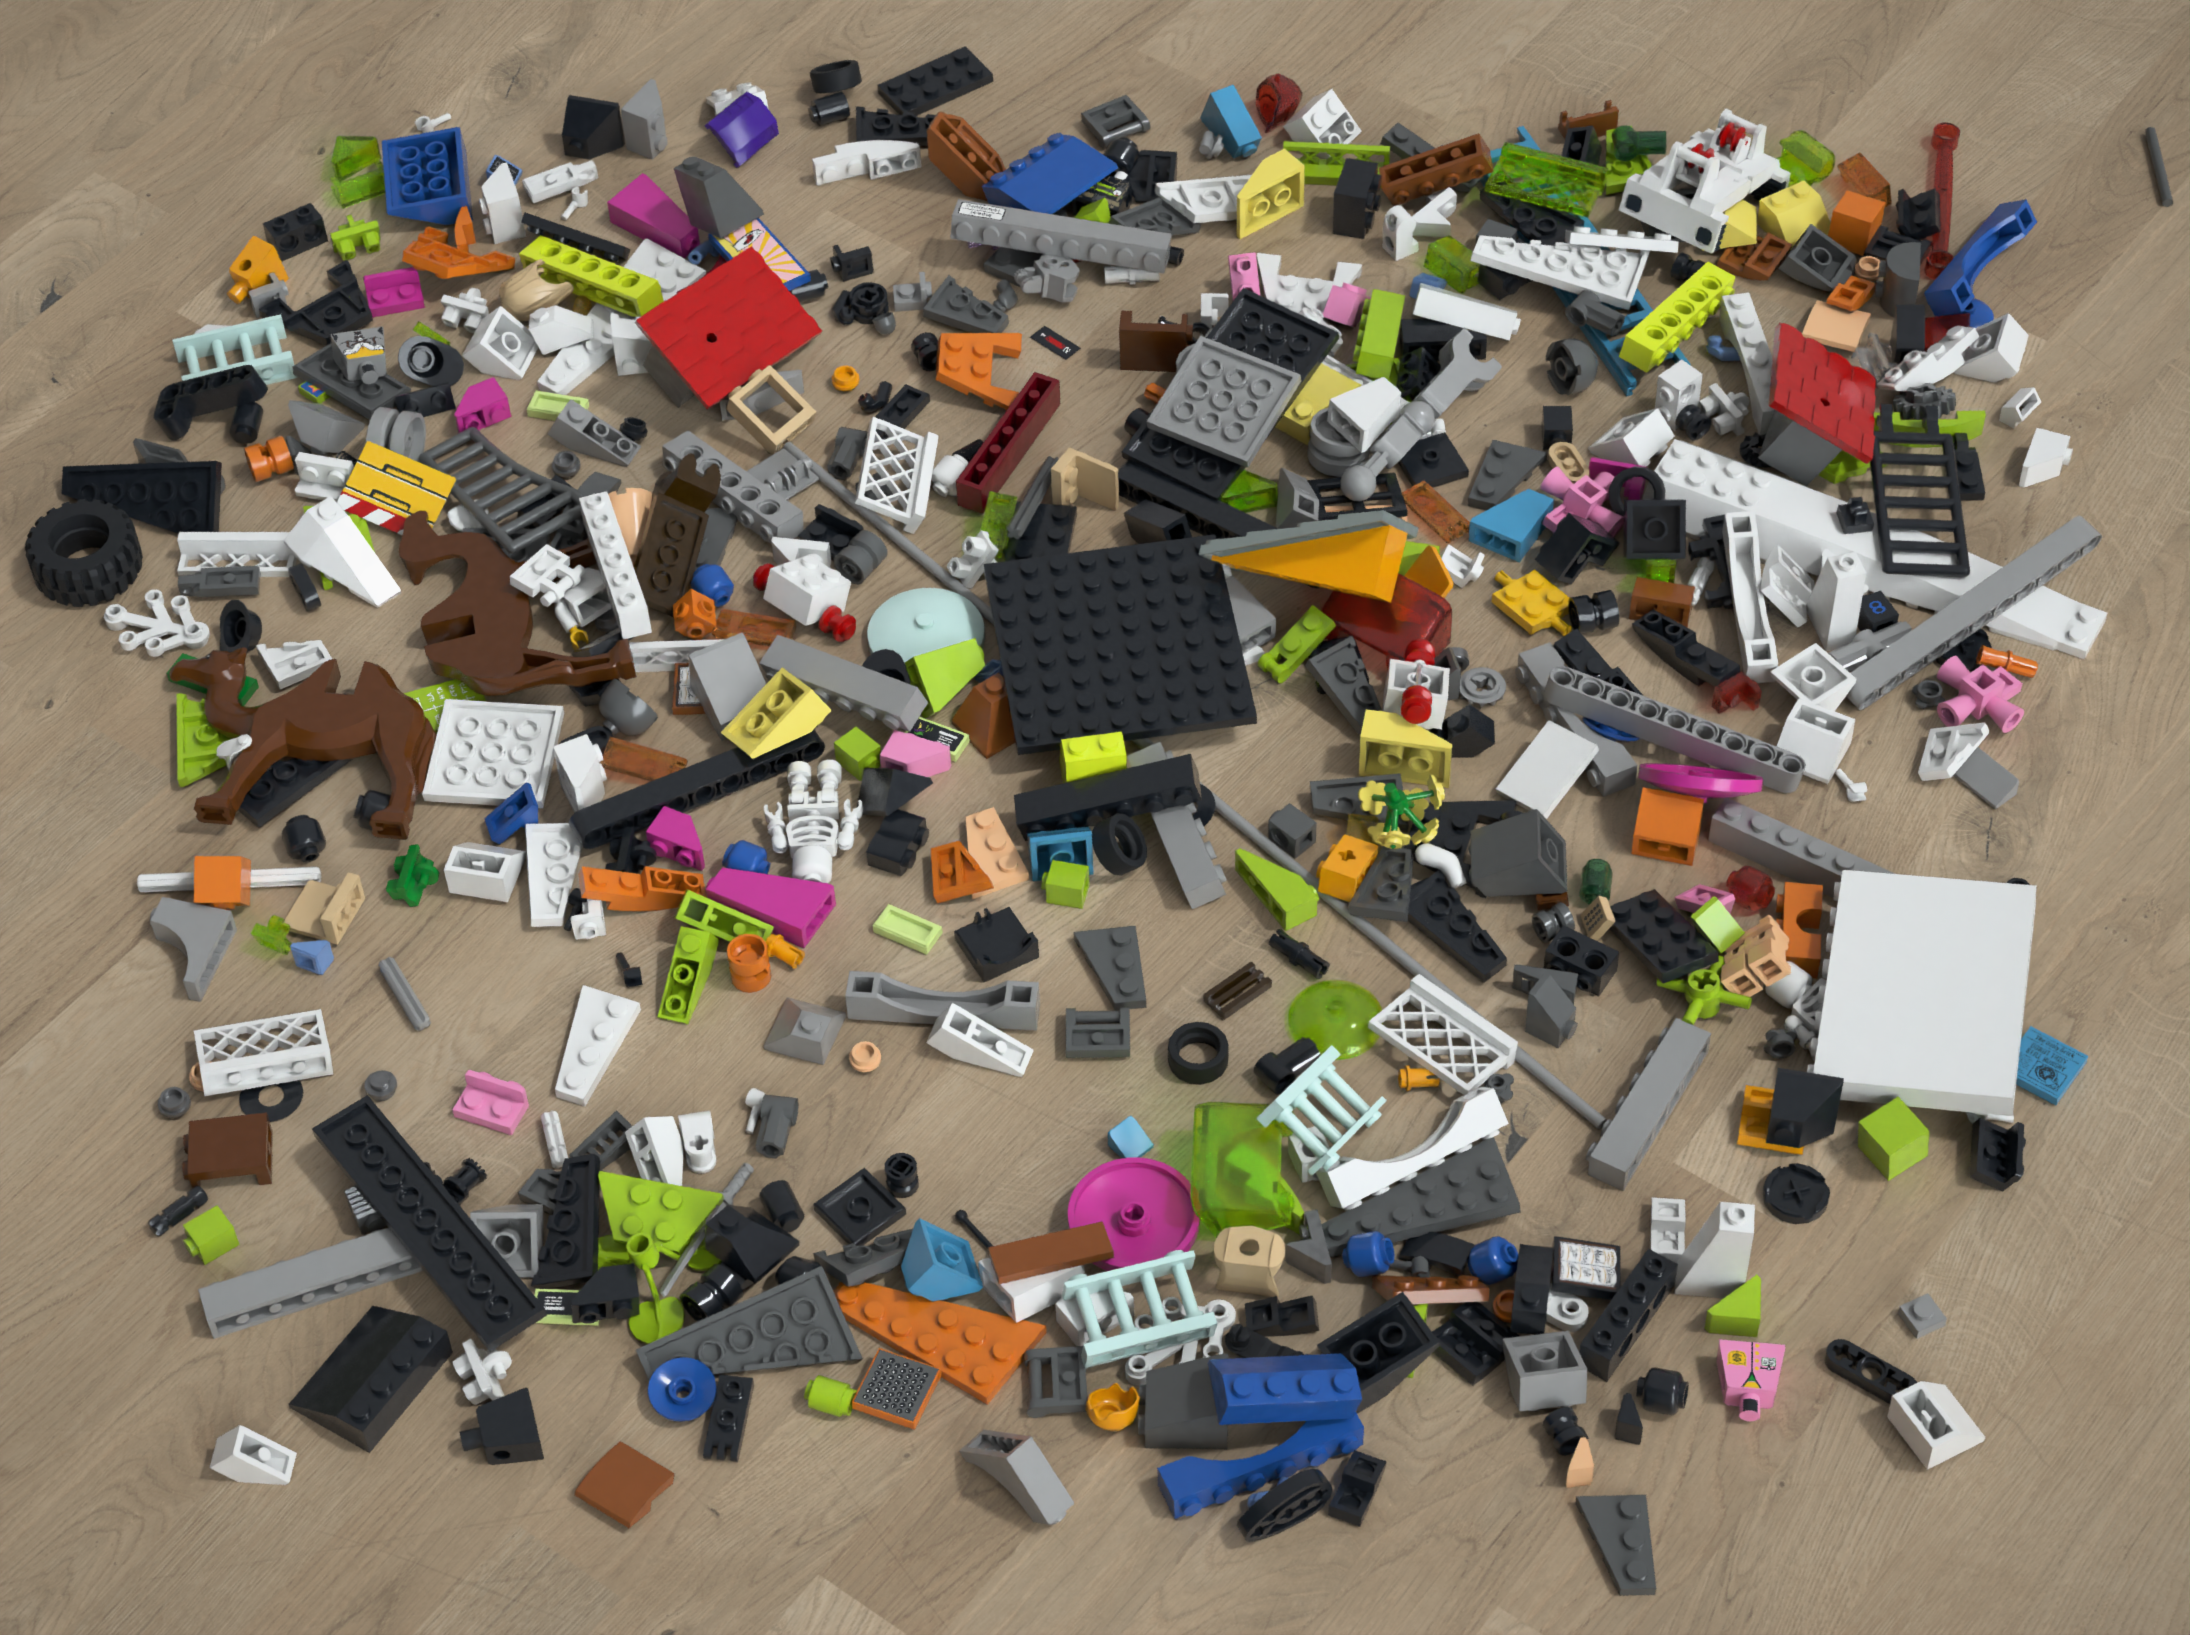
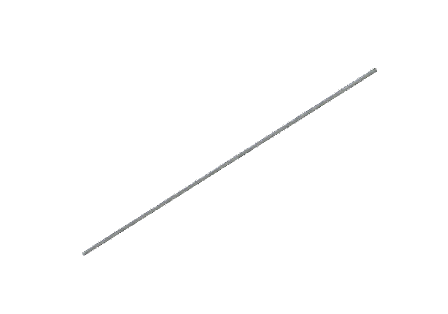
M790 441L783 446L797 460L801 457H808ZM808 457L813 464L810 470L819 477V480L950 590L971 601L980 614L994 625L991 608L875 511L855 504L856 496ZM1148 738L1132 740L1141 749L1154 744ZM1212 792L1216 803L1215 810L1285 869L1300 875L1308 885H1312L1316 889L1321 899L1414 976L1422 975L1480 1015L1364 917L1350 915L1346 902L1318 892L1319 880ZM1517 1045L1515 1060L1597 1129L1603 1128L1607 1121L1605 1117Z

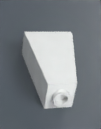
M1420 283L1413 307L1414 315L1462 328L1465 327L1469 330L1510 340L1511 334L1517 335L1521 319L1516 318L1517 311L1423 283Z
M1856 552L1827 558L1806 604L1807 614L1825 651L1835 650L1847 645L1856 636L1866 579V571Z
M1720 1202L1676 1262L1678 1267L1675 1294L1724 1299L1745 1283L1754 1236L1755 1205Z

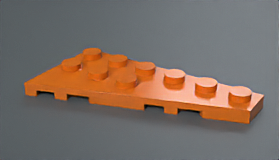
M840 1282L833 1290L846 1321L908 1358L941 1368V1377L987 1405L1024 1361V1353L1034 1349L1047 1333L1046 1325L1025 1320L1016 1323L1008 1316L941 1300L931 1301L922 1296H915L912 1293L866 1282L849 1287Z

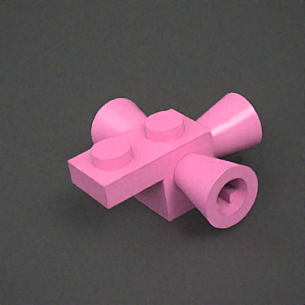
M1555 467L1545 477L1540 489L1563 500V503L1547 514L1542 524L1554 533L1560 520L1566 517L1568 513L1598 523L1614 537L1622 528L1624 517L1602 507L1604 501L1609 500V487L1614 476L1608 472H1601L1592 480L1585 475L1573 484L1559 467Z
M1957 656L1949 658L1940 667L1937 679L1959 690L1958 697L1939 703L1937 706L1939 718L1947 727L1961 725L1970 714L1978 720L1989 714L2003 733L2010 732L2021 721L2024 709L2007 700L2021 692L2023 683L2000 666L1992 672L1986 666L1981 665L1970 673Z

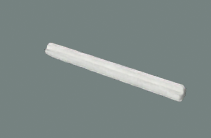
M319 867L251 869V888L304 886L309 880L321 882ZM194 872L140 874L137 878V887L139 892L194 890Z

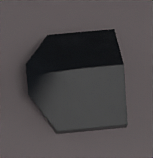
M1141 150L1131 171L1128 173L1130 184L1132 185V196L1136 202L1146 203L1159 198L1155 193L1156 183L1177 181V152Z

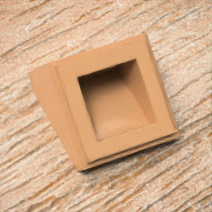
M1586 1437L1580 1438L1570 1462L1566 1479L1567 1488L1591 1485L1594 1463Z

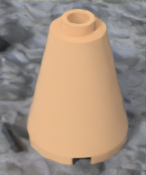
M625 488L626 493L617 495V492L613 491L608 495L634 567L653 496L650 491L645 489Z

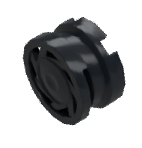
M864 282L851 290L849 294L851 310L853 309L855 314L854 320L857 322L873 324L872 320L875 317L889 312L887 291L882 285L874 282Z

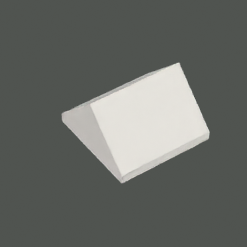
M1814 643L1770 672V676L1797 700L1800 698L1832 711L1837 709L1856 683V678L1817 643Z

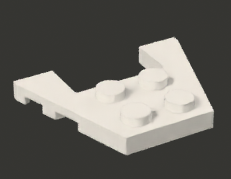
M1257 253V268H1259L1260 281L1264 289V298L1298 314L1304 307L1309 309L1314 307L1323 314L1332 286L1342 287L1343 282L1352 285L1356 278L1359 279L1362 273V264L1338 262L1333 281L1320 278H1301L1293 275L1283 276L1279 275L1281 255Z

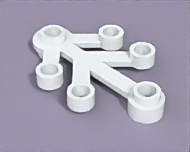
M156 589L148 591L145 594L147 606L153 610L157 619L128 613L119 604L108 606L104 613L106 625L110 630L119 631L128 625L148 629L137 634L133 631H125L120 634L119 642L121 648L126 651L133 650L138 645L145 643L147 653L152 657L160 656L165 651L186 644L191 649L202 648L207 644L210 636V631L206 624L195 622L186 596H176L171 601L173 612L180 615L183 625L173 623L163 605L162 592ZM167 634L175 635L163 641L159 638Z
M1168 1297L1163 1300L1162 1305L1167 1319L1176 1320L1179 1317L1184 1318L1186 1316L1184 1306L1178 1298ZM1213 1300L1205 1307L1198 1306L1199 1311H1202L1204 1314L1213 1311L1214 1314L1223 1313L1222 1316L1215 1315L1218 1324L1214 1336L1209 1337V1343L1203 1348V1358L1210 1357L1208 1353L1211 1351L1217 1352L1218 1355L1223 1354V1332L1227 1331L1236 1319L1235 1309L1229 1302ZM1169 1306H1174L1177 1309L1174 1311H1169L1166 1308ZM1147 1314L1138 1316L1135 1320V1327H1138L1139 1330L1143 1329L1140 1327L1142 1324H1149L1152 1327L1154 1324L1152 1316ZM1198 1340L1152 1351L1145 1356L1135 1355L1131 1357L1125 1364L1127 1381L1135 1386L1146 1384V1371L1152 1370L1153 1367L1182 1348V1359L1179 1363L1195 1360ZM1143 1366L1142 1369H1135L1133 1367Z

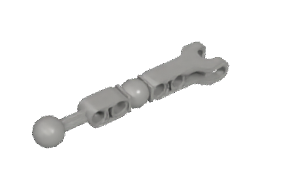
M1465 327L1439 351L1441 370L1412 402L1404 405L1399 418L1369 448L1373 455L1363 466L1355 465L1345 470L1340 484L1341 490L1347 498L1352 501H1364L1370 498L1377 486L1376 476L1384 467L1390 470L1404 457L1422 435L1430 432L1435 420L1463 390L1478 391L1486 382L1494 378L1502 368V365L1495 358L1485 363L1479 362L1472 356L1469 344L1473 335Z

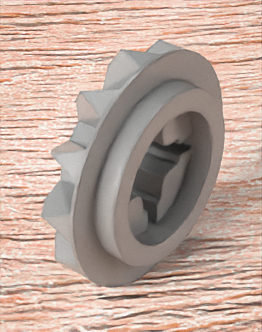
M1478 667L1466 671L1461 676L1460 695L1462 699H1467L1470 705L1479 703L1482 708L1486 703L1494 706L1497 700H1503L1506 682L1497 671ZM1487 684V690L1483 689L1481 692H1477V687L1482 688Z

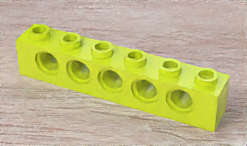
M540 235L519 253L523 268L540 259L545 262L538 268L542 267L545 270L540 277L546 282L552 284L570 282L574 287L573 294L634 318L636 316H643L664 302L658 280L598 258L595 255L585 253L574 247L559 243L556 240Z
M1707 262L1625 336L1619 357L1646 373L1655 365H1661L1669 352L1674 353L1682 340L1687 341L1694 329L1697 327L1701 328L1710 315L1714 316L1718 312L1722 296L1734 294L1735 289L1732 287L1736 277Z

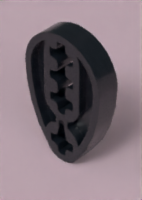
M1308 1469L1301 1471L1277 1485L1253 1504L1238 1520L1237 1527L1248 1542L1279 1534L1316 1514L1330 1499L1333 1490L1332 1486L1321 1470Z

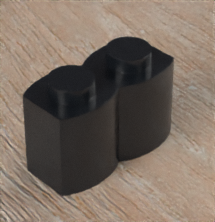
M897 809L889 816H885L880 829L873 836L866 851L868 866L902 876L907 868L911 869L916 860V851L920 846L926 844L929 837L926 818Z

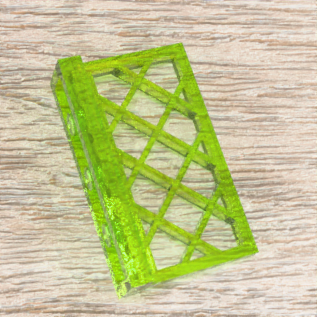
M1504 142L1501 156L1493 169L1494 172L1491 173L1485 184L1484 191L1588 218L1599 195L1602 196L1605 190L1608 168ZM1522 177L1524 181L1515 183L1513 179ZM1502 181H1505L1507 183V185L1504 186L1494 184ZM1548 184L1550 187L1541 189L1538 185ZM1531 188L1533 191L1526 192L1522 191V189ZM1573 190L1576 193L1569 196L1565 194V192ZM1556 194L1559 198L1553 199L1548 196ZM1583 201L1586 207L1574 203Z

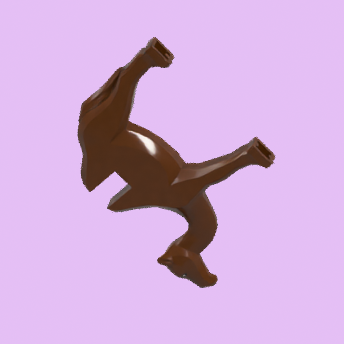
M418 511L406 518L399 546V555L414 585H419L424 578L425 571L440 561L457 558L464 560L468 565L466 577L460 588L428 611L421 619V629L427 642L424 649L433 673L442 677L460 680L474 692L485 696L510 695L544 685H567L579 688L596 682L613 680L614 678L628 680L637 677L628 639L619 640L608 653L590 657H572L528 649L533 629V615L529 601L530 595L510 585V575L527 561L516 562L509 558L492 538L482 533L460 532L438 536L428 523L429 517L426 511ZM589 538L573 546L558 550L570 557V565L568 567L572 569L577 565L588 568L597 564ZM556 577L552 580V582L555 583L561 580V578Z
M245 647L236 649L233 652L213 650L205 657L199 659H182L171 668L169 673L172 681L185 680L208 689L204 709L209 725L216 732L231 739L245 734L252 738L250 746L242 750L233 761L225 782L217 792L196 798L194 810L197 813L196 818L198 821L232 825L235 814L240 808L246 793L273 763L284 756L295 757L301 760L333 761L377 753L382 769L391 784L392 792L389 805L375 812L370 817L369 825L372 827V834L377 838L408 839L410 832L409 824L413 818L417 795L424 789L429 760L437 735L429 719L425 717L419 703L402 693L384 668L378 664L364 661L354 695L336 693L341 674L337 659H331L324 662L293 690L255 707L241 706L238 702L247 673L245 665L247 648Z

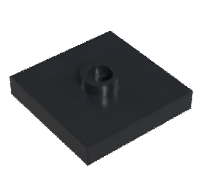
M1445 432L1418 440L1398 462L1416 493L1469 476L1468 467Z

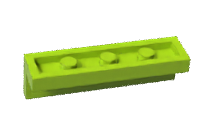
M1284 141L1283 149L1285 148L1288 152L1300 151L1304 154L1301 158H1296L1304 165V184L1337 186L1346 161L1342 157L1345 154H1354L1357 157L1356 160L1373 162L1369 159L1372 155H1384V162H1374L1378 163V175H1380V167L1390 164V146ZM1319 152H1325L1329 154L1331 157H1329L1328 159H1319L1316 156V154H1318Z

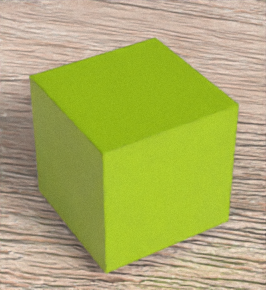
M1896 1097L1858 1122V1148L1883 1176L1890 1181L1928 1156L1929 1130L1899 1097Z

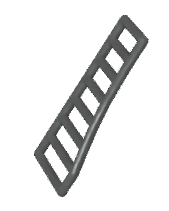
M470 427L419 455L420 463L447 474V471L484 451L488 454L485 458L451 475L456 478V481L450 493L509 553H516L582 516L579 498L584 496L577 489L553 481L518 464L491 443L475 427ZM470 440L475 442L472 446L438 464L434 461V459ZM498 463L503 466L463 489L459 486L462 482ZM513 474L519 476L514 481L477 501L471 498ZM530 484L539 486L489 514L484 511L486 508ZM552 492L559 494V496L502 527L496 524ZM572 501L577 505L515 540L509 537Z

